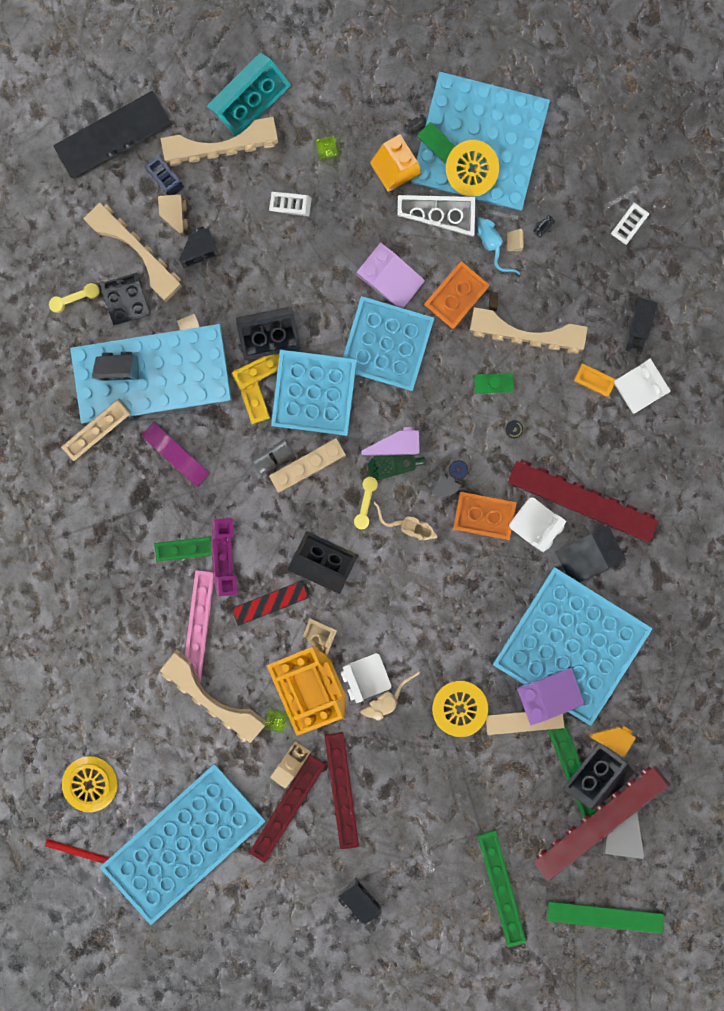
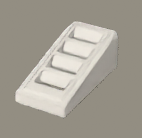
M271 192L269 211L309 216L312 198L308 195ZM278 197H281L280 208L277 207ZM286 198H289L288 206L285 208ZM294 199H296L295 209H293Z
M633 202L611 234L627 245L649 213ZM632 211H637L642 217L638 218ZM628 216L636 220L637 224L635 225L627 219ZM625 222L633 228L632 231L624 227L623 223ZM622 229L628 234L627 238L619 233L618 230Z

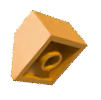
M400 134L383 143L370 162L388 192L421 174L418 161Z

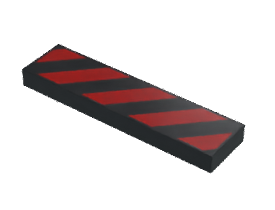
M303 580L235 606L231 610L239 626L308 599L309 595Z

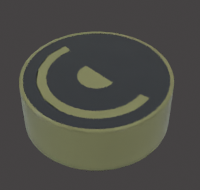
M511 420L505 425L504 431L508 438L518 439L524 432V426L518 420Z

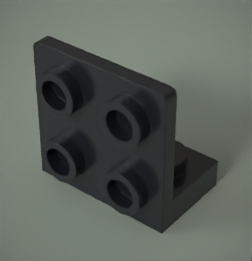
M138 273L101 283L102 294L113 325L150 314L141 289Z

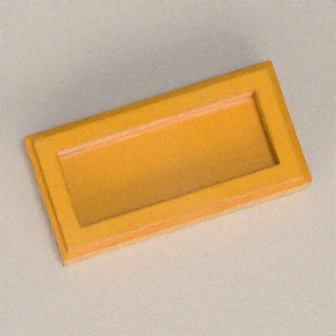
M583 363L574 378V382L606 397H609L614 381L617 380Z

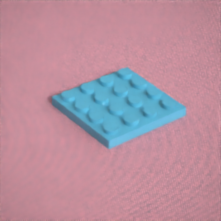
M361 296L343 357L357 359L355 375L413 392L434 317Z
M280 350L271 426L347 436L357 359Z

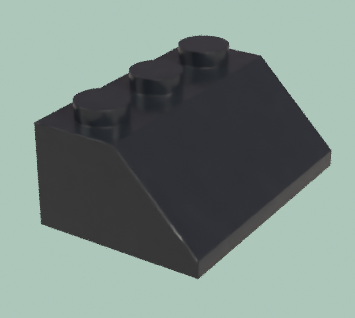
M292 306L236 317L244 360L279 354L280 350L294 351L301 349Z
M306 531L293 556L288 571L340 594L358 555Z

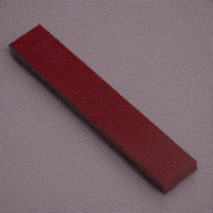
M344 732L324 734L340 850L359 847Z
M311 754L308 756L250 849L249 853L264 863L266 862L326 766L324 762Z

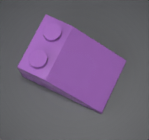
M572 668L517 687L531 726L584 705Z

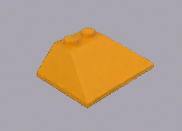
M315 646L267 665L296 736L345 717L346 694L331 659Z

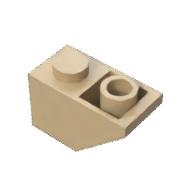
M181 195L158 196L159 216L179 235L185 236V231L188 230V221L184 219V212L187 211L186 200H183Z
M295 741L270 778L286 789L311 752Z

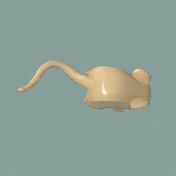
M374 502L378 510L379 520L383 525L387 527L400 525L403 533L418 538V540H430L438 537L428 523L421 522L414 517L408 516L404 520L386 523L382 518L379 505Z
M420 672L401 682L395 695L389 691L383 693L377 698L378 700L374 699L369 703L370 706L362 709L360 713L377 721L382 720L383 715L395 710L402 686L420 674Z

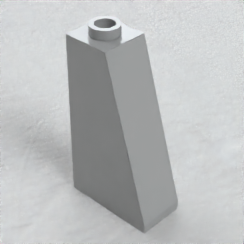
M624 785L621 789H619L620 792L622 793L625 789H627V787ZM637 812L604 837L603 852L605 854L644 858Z

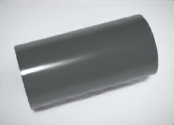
M283 439L252 459V461L263 476L294 456V454Z

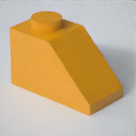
M615 726L591 732L589 737L622 757L626 756L636 739L632 735L633 731L625 726L622 729Z

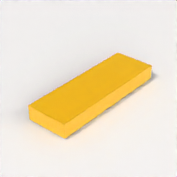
M280 353L261 357L232 372L231 375L239 390L278 372Z
M258 382L240 390L252 425L270 419Z

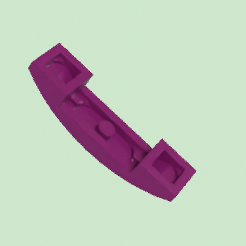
M155 422L141 435L196 487L210 474Z
M232 518L213 519L211 556L214 582L218 596L237 595L236 576L233 575L231 537H234Z

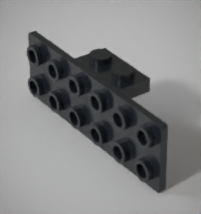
M150 91L54 144L53 147L69 176L73 179L107 159L115 158L118 156V153L133 148L136 143L169 126L171 122L154 91Z

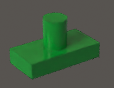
M513 373L474 375L475 394L513 393Z

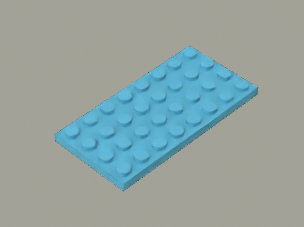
M220 324L70 348L81 424L90 423L117 399H120L130 410L131 414L128 417L232 401ZM121 352H132V355L138 356L139 380L99 381L92 378L96 356H102V353H113V356H119Z
M214 763L99 868L146 921L152 925L265 823L266 820Z

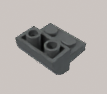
M450 464L444 474L447 478L439 476L438 479L434 478L429 488L432 490L431 495L446 498L456 493L461 487L449 474Z

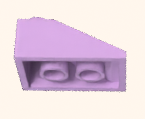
M381 242L357 271V276L393 305L404 308L425 282L421 276Z

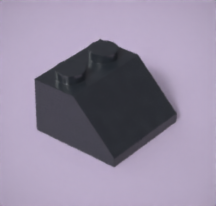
M199 227L193 230L194 233L190 234L179 258L183 268L219 255L209 228Z
M121 352L119 356H113V353H102V356H96L92 378L99 381L139 380L138 356L132 355V352Z
M354 878L338 893L340 897L338 901L345 909L348 907L353 912L351 916L357 923L361 921L365 925L382 913L381 905L357 878Z

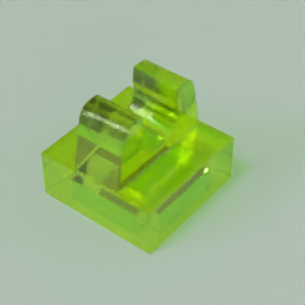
M334 136L315 140L319 160L338 156Z
M268 710L265 729L283 733L287 713Z

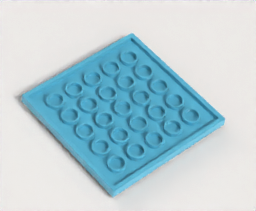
M439 72L426 126L431 122L455 146L467 140H480L488 144L498 157V178L492 188L482 195H462L450 185L446 175V165L421 141L417 157L421 174L413 178L411 183L463 197H475V200L522 211L550 100ZM484 158L479 162V164L485 162ZM470 164L468 171L474 172V167L476 166ZM486 165L481 166L480 169L486 170ZM479 172V174H480L482 177H484L485 173H484V172ZM467 176L463 179L464 183H466ZM471 177L470 185H473L474 183Z
M553 567L493 665L523 684L572 668L584 705L568 712L591 726L653 628Z

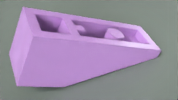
M403 427V431H398L362 450V456L419 455V430L415 431V427Z

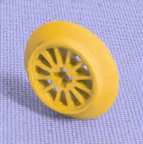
M467 140L461 142L453 148L447 158V179L450 185L462 195H482L492 188L498 178V157L494 150L483 141ZM484 158L485 162L479 164V162ZM461 159L464 162V165L459 164L458 160ZM469 164L476 166L474 167V172L468 171L470 168ZM486 165V170L480 169L481 166ZM457 166L463 167V169L457 171ZM464 172V174L459 178L458 174ZM479 172H484V173H485L484 177H482V176L479 174ZM467 176L466 183H464L463 179ZM471 177L474 183L473 185H470Z
M466 681L451 682L442 687L436 694L432 706L433 717L436 724L445 733L456 737L469 736L477 732L487 719V699L484 693L472 683ZM457 692H463L461 701L458 699ZM465 693L469 694L470 697L463 702ZM455 694L456 702H454L449 696ZM471 698L475 700V703L467 705ZM446 699H449L453 705L445 704ZM462 703L464 704L463 708L465 709V712H460L458 714L456 713L457 709L455 708V706H460ZM444 706L450 707L452 710L444 712ZM477 706L476 711L468 709L469 707ZM453 712L454 714L449 719L445 717V714ZM467 712L475 713V717L472 719ZM464 715L471 720L467 724L465 723ZM457 716L455 724L451 723L450 721ZM459 717H462L463 725H458Z
M93 756L82 757L72 762L64 772L62 791L68 803L77 810L96 812L108 806L114 799L117 792V777L113 768L103 759ZM86 768L91 769L89 776L87 774ZM94 769L98 771L95 777H93ZM80 770L83 771L85 778L78 773ZM99 774H102L104 777L103 779L96 780ZM75 775H76L79 779H81L82 782H81V781H76V780H74ZM92 780L94 788L86 789L87 785L84 783ZM105 781V786H101V785H98V784H97V783H100V782ZM73 783L80 784L81 786L73 788ZM97 788L104 789V793L99 792ZM82 789V792L77 796L75 791ZM84 792H86L85 800L80 798ZM94 792L97 793L100 796V798L96 799ZM89 793L91 794L93 801L87 800Z

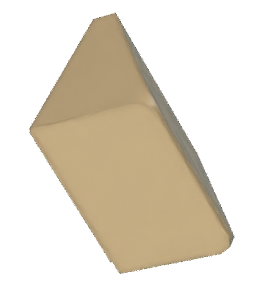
M518 229L508 232L507 250L522 251L524 248L523 230Z
M195 314L177 321L180 330L200 327Z

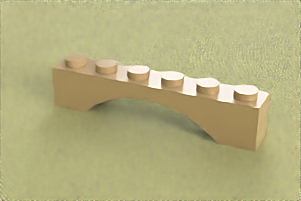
M274 117L254 120L241 134L218 143H200L189 140L181 135L160 138L164 160L170 166H177L181 162L188 160L190 163L198 162L200 158L204 157L214 159L219 157V154L224 153L226 155H234L240 150L250 152L256 150V147L261 146L271 148L278 143Z
M99 202L83 219L98 235L119 239L137 251L147 267L151 288L167 302L182 287L179 283L181 279L174 272L170 274L166 270L168 266L160 258L156 260L152 256L154 252L149 246L145 245L143 247L139 243L141 239L134 231L130 234L125 229L127 224L121 218L118 220L112 215L114 211L107 204L103 206Z
M474 307L469 332L473 333L475 337L484 338V335L492 336L493 340L503 341V338L511 339V343L522 344L523 341L529 342L530 346L533 347L547 345L549 346L548 349L559 351L560 348H564L569 353L578 354L579 351L582 352L584 350L588 327L567 324L560 329L550 332H526L508 325L493 310Z
M177 649L162 666L160 671L166 680L175 682L181 692L185 694L187 692L192 696V700L200 706L202 704L206 707L207 712L212 717L216 718L217 716L221 719L222 724L227 729L231 730L232 728L236 731L237 736L242 741L246 742L247 740L251 743L264 728L266 721L253 710L233 708L211 697L197 680L192 661Z

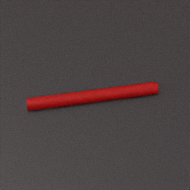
M46 839L45 847L103 864L110 858Z

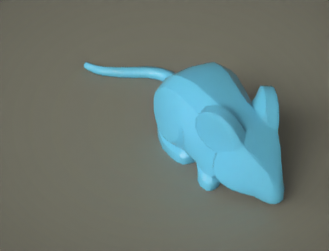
M477 217L476 234L482 239V244L488 251L495 250L494 264L496 268L503 272H515L520 275V272L517 270L501 268L498 265L500 246L503 243L502 238L494 228L495 223L491 220Z

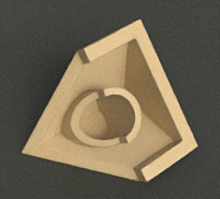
M309 619L303 637L307 639L311 647L315 646L327 656L337 629Z

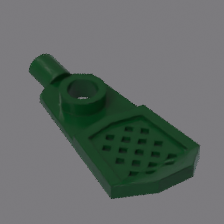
M413 455L373 456L367 465L370 476L379 481L413 471L416 466L424 465L425 459L424 457L415 458ZM404 460L409 461L410 465L408 467L402 465Z

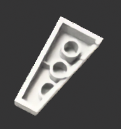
M398 195L397 216L473 237L475 197Z

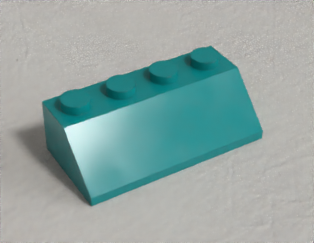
M260 52L207 107L234 136H237L246 130L254 120H257L291 84L273 61Z

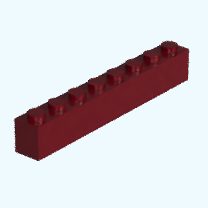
M523 459L520 462H515L507 480L508 484L602 524L609 525V527L642 541H651L659 522L654 519L655 515L648 512L641 514L637 512L638 508L629 504L626 507L619 504V500L609 497V499L601 497V492L593 489L589 492L584 489V485L577 482L573 484L566 482L567 478L558 474L555 477L549 475V470L542 467L535 469L531 467L532 463Z
M648 766L640 773L642 777L637 781L633 778L625 785L627 789L622 793L620 790L610 797L612 801L607 805L603 802L595 809L597 812L593 816L588 814L580 820L582 824L578 828L573 826L565 832L567 836L563 840L559 837L550 844L552 848L549 851L544 849L536 855L537 860L534 864L547 881L553 879L671 785L656 766L652 769Z

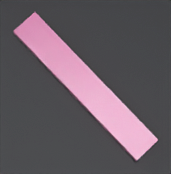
M195 570L185 656L192 661L194 673L201 684L214 576L213 572Z

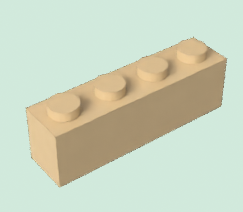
M334 439L269 475L278 493H281L344 458L346 455L338 440Z

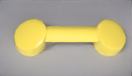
M89 283L84 287V290L63 298L55 296L49 301V308L55 313H60L68 303L84 297L92 300L97 299L101 293L100 288L96 284Z
M367 477L363 481L365 492L360 514L354 519V524L358 529H365L369 525V518L367 517L372 492L378 487V482L373 477Z

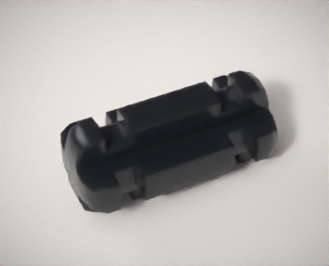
M420 114L419 118L416 117L409 121L408 125H404L408 134H412L411 131H417L423 127V124L426 125L427 120L423 114Z
M547 215L546 219H543L533 232L538 237H542V233L544 234L552 226L551 224L555 223V220L550 215Z

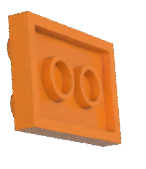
M460 261L426 301L424 306L453 330L490 285Z
M460 492L453 530L510 540L512 529H510L509 524L514 518L517 502Z

